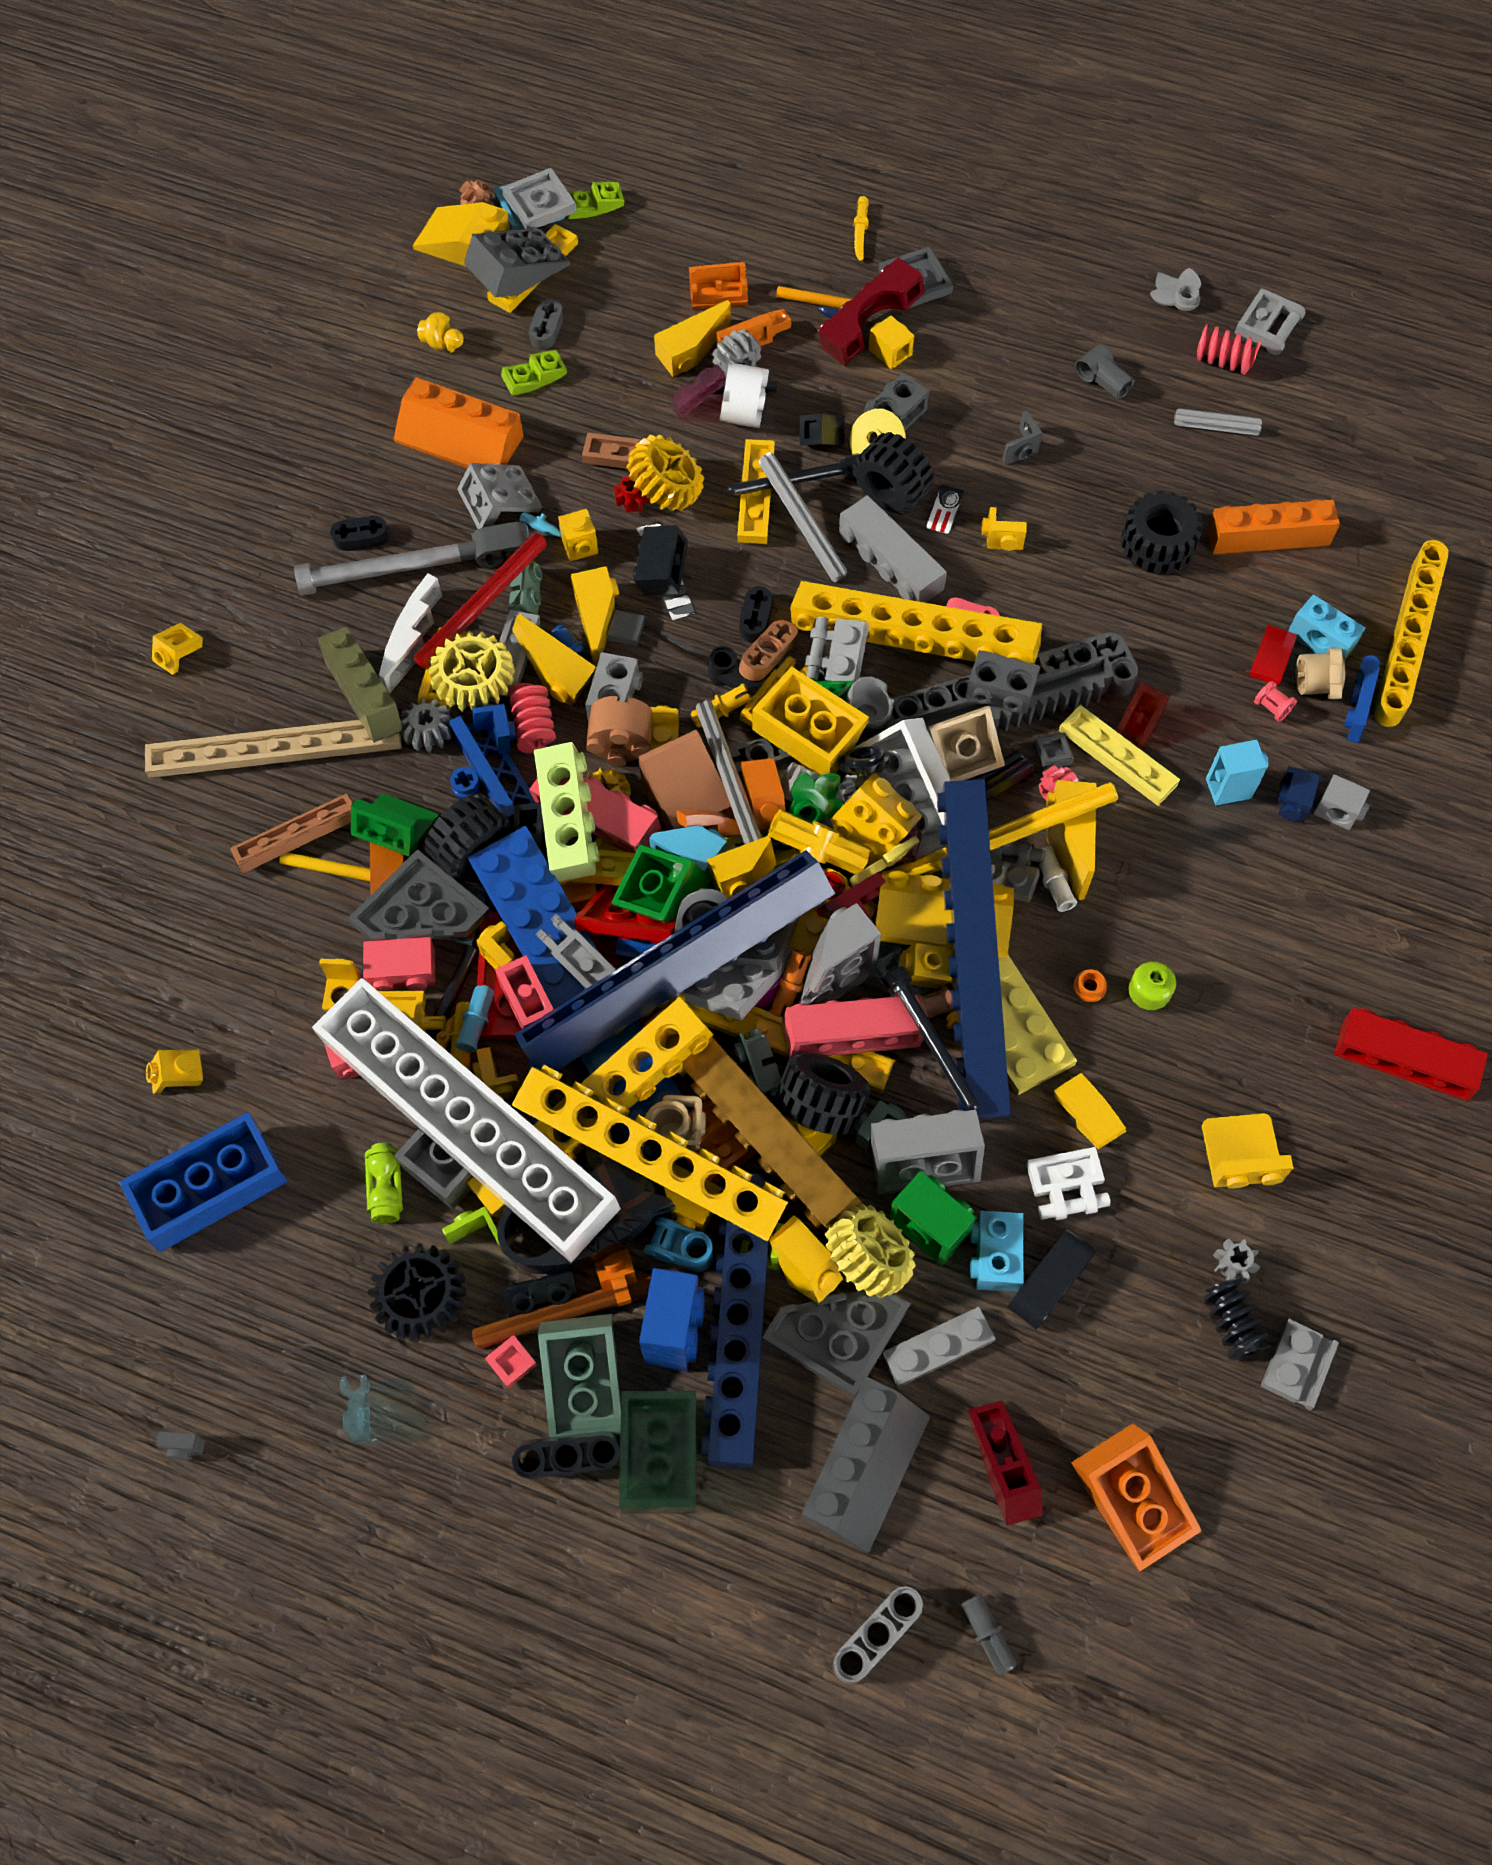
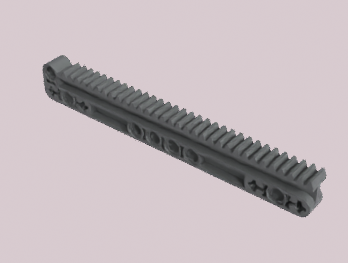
M1113 632L1100 634L1038 653L1035 665H1039L1040 670L1027 714L1010 712L1003 707L980 704L973 699L962 697V695L967 693L970 674L891 698L894 699L890 719L881 727L865 728L855 747L903 720L923 718L928 729L929 726L986 706L991 708L996 732L998 727L1006 732L1008 731L1009 723L1015 728H1019L1021 719L1029 725L1033 716L1038 721H1042L1044 712L1049 717H1054L1056 709L1061 714H1064L1067 705L1072 710L1077 709L1079 702L1084 707H1087L1090 698L1095 703H1099L1101 695L1109 693L1114 697H1125L1132 691L1138 674V667L1125 640L1119 634ZM982 679L983 681L991 682L988 679ZM1013 687L1016 690H1022L1021 688ZM932 704H937L941 707L932 706ZM903 713H909L912 716H905ZM765 738L729 748L742 785L741 762L751 761L757 758H774L780 782L792 762L811 770ZM840 769L836 772L840 775L841 782L847 773L840 771Z

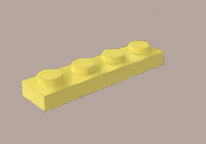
M1080 705L1060 725L1059 732H1064L1067 738L1157 806L1178 786L1180 781L1178 777Z

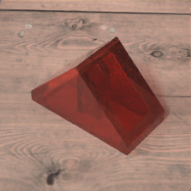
M1141 682L1116 732L1140 750H1143L1162 720L1170 696Z

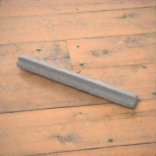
M771 452L763 455L759 460L760 467L833 582L842 580L847 575L845 566L779 461Z

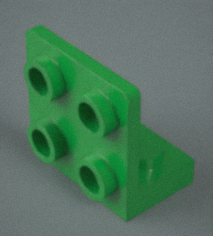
M384 793L380 794L373 804L357 798L351 805V835L410 857L437 821L438 813Z

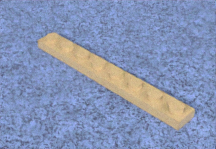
M352 720L145 744V773L148 778L402 749L401 732L374 743L361 721Z

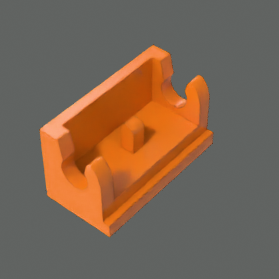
M745 262L689 267L693 311L709 309L726 300L730 302V307L748 305V283Z

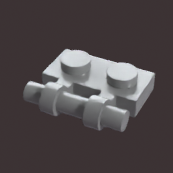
M817 617L815 628L811 629L810 639L813 641L810 655L806 656L805 666L808 667L806 676L817 681L820 669L827 670L826 681L858 680L860 678L869 624L865 621L836 619L834 631L827 630L829 619ZM825 642L832 643L829 658H822Z

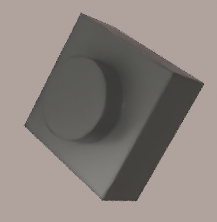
M158 1431L155 1446L167 1452V1458L189 1460L190 1454H203L205 1440L196 1434Z

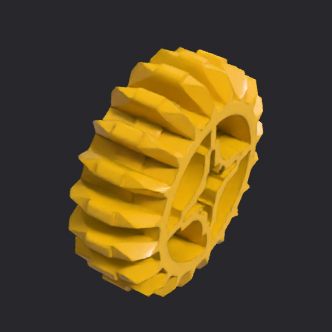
M660 434L657 437L650 435L639 441L630 452L626 467L630 472L629 479L635 481L634 488L640 489L642 496L648 497L651 504L657 503L661 510L667 507L671 512L675 509L682 511L684 508H688L690 504L692 505L701 494V490L704 487L702 482L705 479L700 474L702 468L696 465L697 459L691 457L689 450H684L681 447V443L675 444L670 437L665 440Z

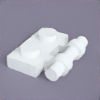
M1096 1147L1027 1161L1026 1166L1035 1197L1049 1195L1051 1204L1038 1206L1041 1220L1054 1218L1056 1221L1066 1219L1069 1214L1083 1211L1085 1214L1098 1212V1208L1110 1206V1198L1107 1192L1095 1195L1093 1190L1094 1185L1103 1184L1105 1181ZM1074 1189L1080 1190L1081 1198L1064 1201L1062 1192Z

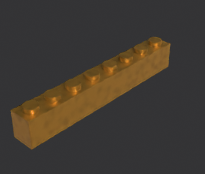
M677 998L668 1001L644 1025L647 1026ZM673 1034L668 1037L666 1041L667 1049L674 1048L679 1043V1034ZM711 1036L708 1039L709 1044L704 1050L696 1055L691 1054L682 1062L683 1066L678 1073L682 1077L688 1073L695 1081L690 1085L692 1089L704 1101L709 1097L717 1105L712 1110L726 1126L732 1122L739 1130L735 1134L739 1142L748 1151L753 1147L762 1157L757 1162L771 1177L777 1173L782 1178L784 1183L780 1187L793 1202L800 1199L807 1206L803 1213L817 1229L823 1224L829 1230V1227L837 1221L845 1210L850 1211L854 1206L858 1207L862 1201Z

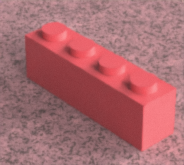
M590 776L588 779L583 777L584 782L588 783L591 792V801L587 802L588 812H592L595 821V831L591 832V834L624 852L636 853L639 844L650 847L649 838L651 835L662 831L656 811L647 805L640 807L632 803L631 799L620 791L612 792L606 789L594 777ZM570 777L562 779L559 785L566 784ZM537 778L529 789L535 803L541 802ZM574 807L567 808L562 815L570 814Z
M894 995L889 998L879 999L865 997L857 1001L847 1002L832 1000L824 1004L815 1005L796 1004L786 1008L781 1024L789 1059L798 1053L835 1056L920 1047L923 1041L922 1034L901 999ZM914 995L918 1003L920 1004L918 995Z

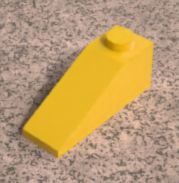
M726 300L654 335L655 354L672 377L697 366L716 343V332L728 328L731 324L730 302Z
M606 566L571 574L573 592L594 666L598 665L601 652H604L607 633L615 612L614 596L619 595L616 578L609 577Z
M519 613L512 629L515 637L544 687L550 692V695L558 702H565L572 706L592 680L597 667Z

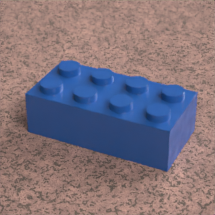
M249 1112L119 1181L147 1241L159 1252L164 1251L288 1182L259 1125Z

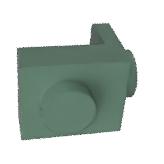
M880 1100L870 1115L865 1112L860 1117L855 1128L857 1131L855 1144L867 1151L871 1146V1124L879 1123L885 1119H908L905 1117V1112L894 1104L889 1103L887 1105Z

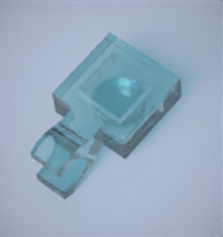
M365 1374L360 1376L361 1385L356 1390L349 1389V1379L347 1377H341L340 1390L350 1399L348 1400V1411L343 1412V1430L345 1434H349V1438L356 1444L371 1442L370 1405L368 1404L370 1381Z

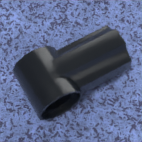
M727 646L715 647L709 655V679L714 684L727 685L732 689L744 683L748 691L742 695L750 693L751 697L755 696L768 677L766 676L760 681H751L744 678L739 672L741 660L737 658L735 651ZM724 664L727 665V667H719L717 665Z

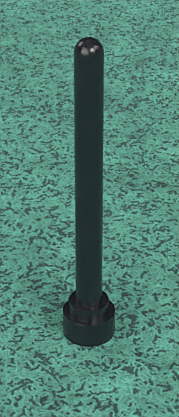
M860 454L846 455L845 459H841L840 463L786 474L792 484L837 475L848 476V478L853 479L856 478L853 473V463ZM765 477L731 484L728 486L727 492L730 496H737L774 487L769 479Z
M904 966L891 970L882 978L887 991L901 999L966 1110L977 1111L979 1108L977 1099L911 991L912 978Z

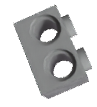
M601 652L586 701L588 721L591 706L595 701L604 697L618 696V701L628 702V697L633 698L635 690H640L643 672H639L638 659ZM623 676L624 678L616 679L615 677Z

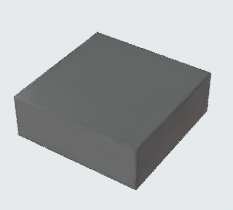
M615 610L607 633L608 641L637 647L645 624V616Z
M1064 732L1034 739L1033 747L1042 771H1046L1054 765L1059 768L1073 764L1074 757Z

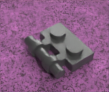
M1008 843L990 850L993 884L1014 888V899L1030 902L1040 876L1039 869L1030 867L1031 861L1043 862L1046 851L1034 848V845L1029 843H1022L1021 845ZM1003 856L1018 858L1017 863L1002 861Z

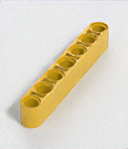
M1437 540L1426 541L1411 566L1374 708L1375 720L1385 727H1393L1399 724L1412 702L1449 555L1447 546Z

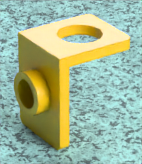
M320 959L319 964L327 978L322 1009L325 1012H328L336 1004L332 1001V994L335 990L339 988L350 990L361 979L354 962L351 960Z

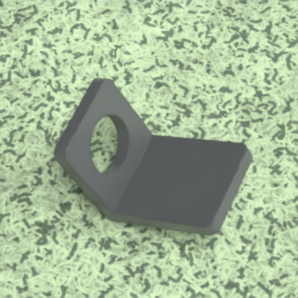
M1028 410L1022 412L1019 427L1024 437L1008 442L1005 445L1002 460L1005 465L1017 460H1025L1039 452L1043 433ZM1027 423L1031 428L1032 434L1028 431Z

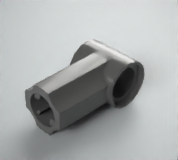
M1097 345L1075 363L1076 372L1082 380L1089 383L1092 381L1097 382L1116 399H1122L1126 396L1134 385L1135 379L1114 362L1112 353L1104 345Z

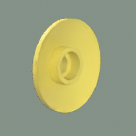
M872 409L863 413L855 421L850 432L849 443L852 454H861L871 444L870 436L872 433L876 432L877 436H879L881 433L892 432L894 435L897 433L906 439L905 429L901 420L894 413L885 409Z

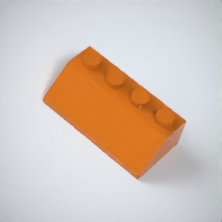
M415 377L402 397L394 442L468 468L470 463L507 465L524 435L520 413Z

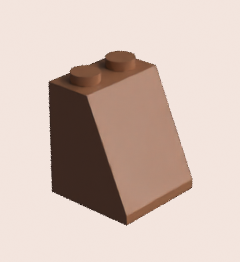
M697 730L639 756L642 789L667 831L685 828L677 823V809L711 810L734 818L724 785ZM702 826L705 829L709 830V826Z

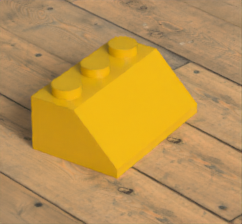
M792 666L752 710L753 731L819 774L836 773L840 769L839 759L848 751L854 749L869 721V716Z

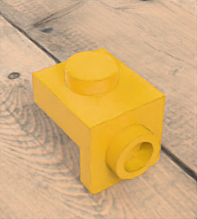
M990 507L988 518H983L982 536H987V549L1023 550L1026 537V522L996 521V507Z
M490 1047L476 1050L479 1062L473 1063V1069L477 1078L503 1100L514 1096V1093L519 1092L521 1087L517 1074L498 1078Z
M158 1050L146 1067V1079L148 1083H152L153 1094H161L165 1087L200 1086L203 1082L200 1051Z

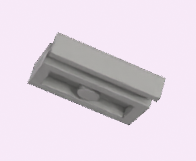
M1288 1319L1285 1322L1260 1387L1293 1403L1297 1402L1308 1410H1312L1317 1402L1339 1342L1331 1341L1323 1337L1322 1334Z

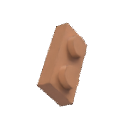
M588 432L582 453L583 463L627 469L629 454L642 439Z

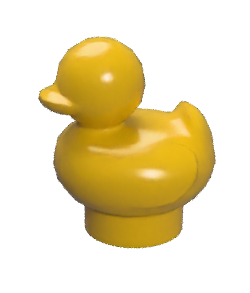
M442 312L430 314L426 320L419 322L417 328L418 337L422 343H428L435 350H443L447 347L450 353H453L455 349L463 344L464 337L458 329L450 328V318Z

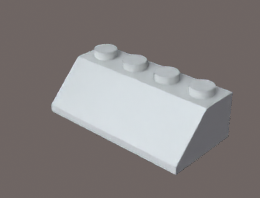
M923 718L903 720L854 747V749L878 747L888 751L891 754V766L884 769L881 773L876 772V774L886 779L892 788L902 798L911 802L922 815L911 831L898 843L902 844L915 835L920 841L901 858L903 863L945 848L946 845H940L939 825H944V812L938 813L937 793L942 792L944 782L950 781Z

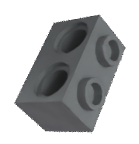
M902 373L894 381H889L876 398L873 397L867 402L864 412L872 409L888 410L901 420L904 429L907 430L927 411L930 391Z
M978 650L969 679L966 698L973 699L980 704L1003 707L1010 712L1027 714L1040 666ZM982 679H988V680H990L991 682H986V681H983ZM1013 687H1018L1022 690H1016Z

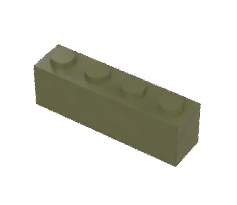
M347 626L319 637L318 641L326 666L372 741L375 743L403 731L394 700Z

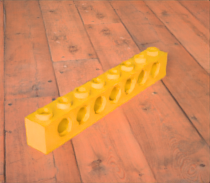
M806 581L800 582L790 606L792 624L799 630L811 632V629L815 628L817 617L829 619L827 628L829 631H834L836 619L865 621L869 624L866 642L973 662L976 660L978 650L1035 664L1041 644L1042 623Z
M679 997L581 1084L594 1090L592 1098L602 1103L605 1102L606 1098H609L626 1107L623 1114L628 1116L631 1106L638 1100L644 1101L649 1098L656 1090L655 1085L663 1078H670L682 1068V1062L691 1054L696 1055L704 1050L709 1044L708 1039L714 1034L689 1005ZM673 1034H679V1043L674 1048L667 1049L666 1041L668 1037ZM647 1057H652V1067L646 1072H640L639 1066L641 1061ZM620 1080H626L624 1092L620 1095H614L613 1088L615 1084ZM566 1097L552 1109H562L566 1104ZM590 1106L583 1108L580 1112V1121L586 1127H592L598 1120V1114L594 1118L588 1119L587 1110ZM540 1120L533 1125L574 1162L577 1159L576 1155L582 1149L588 1147L572 1137L568 1141L562 1142V1132ZM473 1177L467 1184L491 1215L500 1218L508 1206Z
M543 1065L541 1070L531 1067L512 1106L768 1242L788 1203L787 1200L782 1198L783 1190L765 1182L763 1188L750 1181L753 1176L752 1174L733 1165L731 1171L718 1164L721 1158L703 1148L699 1154L686 1147L689 1142L688 1140L671 1131L667 1137L655 1131L657 1124L639 1114L636 1120L624 1115L623 1112L626 1107L609 1098H606L604 1103L592 1098L594 1090L577 1081L574 1082L573 1086L560 1081L563 1074L549 1066ZM559 1089L566 1096V1104L562 1109L554 1110L550 1107L548 1098L554 1090ZM587 1106L595 1108L598 1113V1120L592 1127H586L580 1121V1112ZM617 1123L625 1124L630 1131L629 1139L623 1144L616 1143L611 1137V1130ZM651 1139L656 1140L662 1148L660 1157L655 1161L646 1159L642 1152L645 1142ZM682 1156L688 1157L694 1165L693 1173L686 1178L678 1176L674 1171L675 1161ZM710 1174H720L725 1179L726 1187L722 1193L712 1194L707 1190L705 1182ZM748 1190L756 1194L758 1205L754 1210L744 1211L738 1206L737 1197L741 1192Z

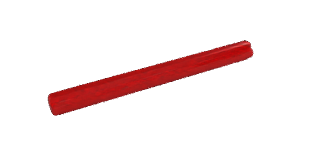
M537 532L533 533L414 655L416 663L422 668L428 669L431 666V657L437 656V647L445 648V639L453 642L456 640L457 633L461 635L547 546L545 538Z

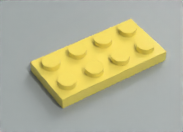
M1007 955V958L998 957L1008 1082L1018 1096L1075 1066L1077 1060L1009 955ZM955 977L952 978V982L948 983L950 990H956Z

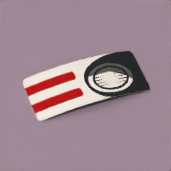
M946 485L941 486L927 523L928 529L946 534L950 532L964 493L963 490Z

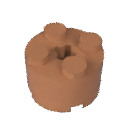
M618 696L604 697L595 701L591 706L589 714L587 751L607 759L608 764L615 767L625 766L627 761L638 760L640 755L650 751L653 722L651 708L644 702L628 697V702L618 701Z

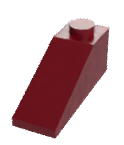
M1003 1400L969 1409L968 1415L994 1496L1006 1525L1043 1516L1040 1484Z

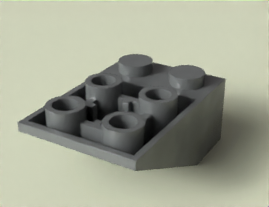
M530 228L527 230L488 231L486 233L472 234L464 264L496 298L519 295L569 266L571 261L561 252L560 248L555 246L546 237L542 230Z

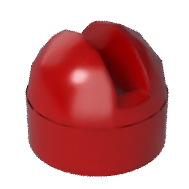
M835 871L825 873L827 878H830L839 885L838 888L829 881L835 894L829 897L828 900L834 899L845 890L844 877Z

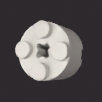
M728 363L720 421L760 428L769 369Z

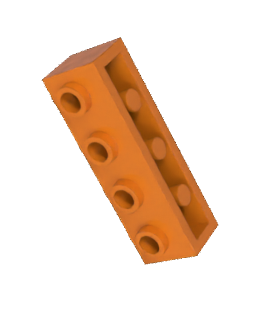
M1315 499L1306 502H1282L1265 505L1253 504L1238 507L1224 506L1214 509L1207 533L1212 555L1321 547L1331 545L1340 522L1334 499Z

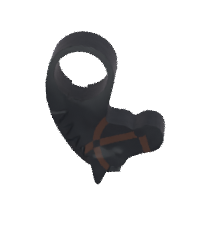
M588 1146L586 1156L593 1167V1172L590 1175L615 1196L620 1210L572 1262H569L554 1247L538 1257L529 1258L516 1254L513 1247V1235L522 1219L509 1207L505 1209L500 1217L497 1237L503 1252L516 1266L526 1272L547 1275L568 1271L573 1272L589 1267L615 1253L638 1236L654 1216L672 1212L676 1209V1206L670 1198L657 1194L656 1185L653 1180L645 1179L630 1168Z

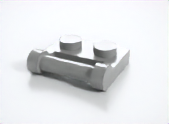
M1261 288L1239 321L1235 334L1239 333L1246 339L1252 337V341L1255 343L1262 340L1261 345L1266 347L1270 354L1279 355L1285 347V340L1296 323L1301 322L1306 311L1301 305ZM1280 313H1282L1287 318L1277 334L1274 335L1269 330Z

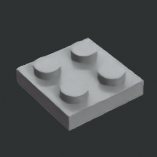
M552 168L502 187L504 198L526 230L541 227L577 212L575 201Z

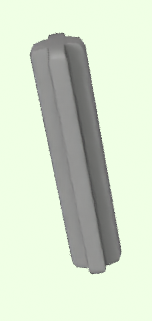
M1178 408L1174 417V425L1257 436L1261 431L1262 419Z

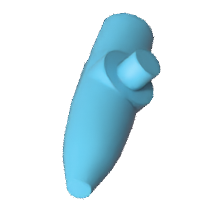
M527 512L521 514L520 521L530 525V527L551 536L561 537L560 530L545 520L547 517L545 514L542 513L540 517H535Z

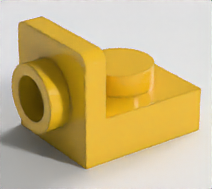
M178 623L153 635L152 660L173 675L179 671L180 658L202 648L203 637L184 624Z
M668 706L650 707L653 719L650 751L679 738L680 724L679 710L677 708H670Z
M503 921L495 926L487 927L481 933L479 939L476 940L480 954L494 969L502 967L515 959L512 951L504 944L510 939V934L506 927L507 925Z

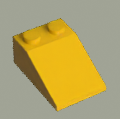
M483 202L437 207L414 242L413 250L466 267L464 261L472 234L510 230L508 212L505 209Z
M1057 780L1054 791L1048 792L1046 807L1096 788V783ZM1096 809L1047 828V841L1053 847L1061 868L1066 870L1069 876L1068 881L1078 900L1085 899L1095 872Z

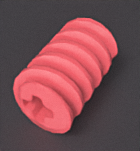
M1206 324L1198 344L1197 360L1202 361L1207 354L1208 364L1212 365L1219 358L1220 368H1223L1230 361V371H1235L1241 365V374L1245 375L1254 364L1262 340H1259L1255 347H1252V337H1248L1244 343H1241V334L1237 333L1233 340H1230V330H1226L1220 337L1219 327L1216 326L1211 333H1208V324Z
M520 683L510 687L508 693L518 749L521 752L530 754L534 753V750L546 748L547 744L553 742L556 738L555 731L552 730L554 723L551 720L552 712L549 709L550 701L547 698L548 689L544 686L530 683Z

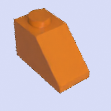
M774 758L741 762L743 787L758 829H770L771 822L779 809L786 811L784 793Z

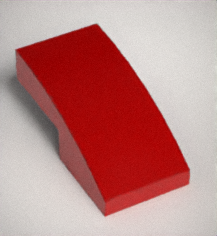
M1268 624L1249 676L1267 683L1273 681L1277 684L1276 686H1279L1297 634Z

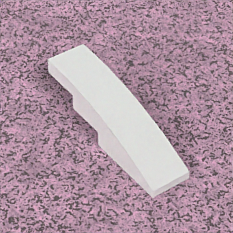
M427 573L410 596L395 623L385 648L379 677L389 694L416 663L414 655L424 646L422 637L434 624L431 609L442 597L438 578Z

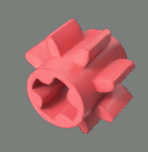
M1054 765L1042 772L1044 777L1040 779L1039 791L1047 801L1048 792L1054 791L1057 780L1079 781L1070 768L1061 767L1058 769Z

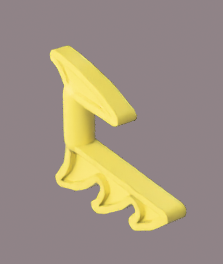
M915 835L906 842L898 844L883 855L882 859L852 876L849 882L854 887L878 871L881 873L887 867L893 866L920 842Z

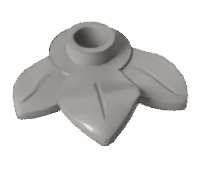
M1191 268L1184 270L1179 279L1161 272L1157 273L1155 284L1157 289L1150 292V296L1154 301L1165 306H1175L1184 311H1190L1198 307L1201 299L1199 294L1201 280Z

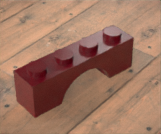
M897 257L891 264L886 265L881 273L870 283L865 284L854 298L844 303L831 319L826 320L821 325L820 329H818L821 348L842 365L846 366L865 348L862 327L865 321L871 315L885 309L906 311L925 293L923 275L904 260Z

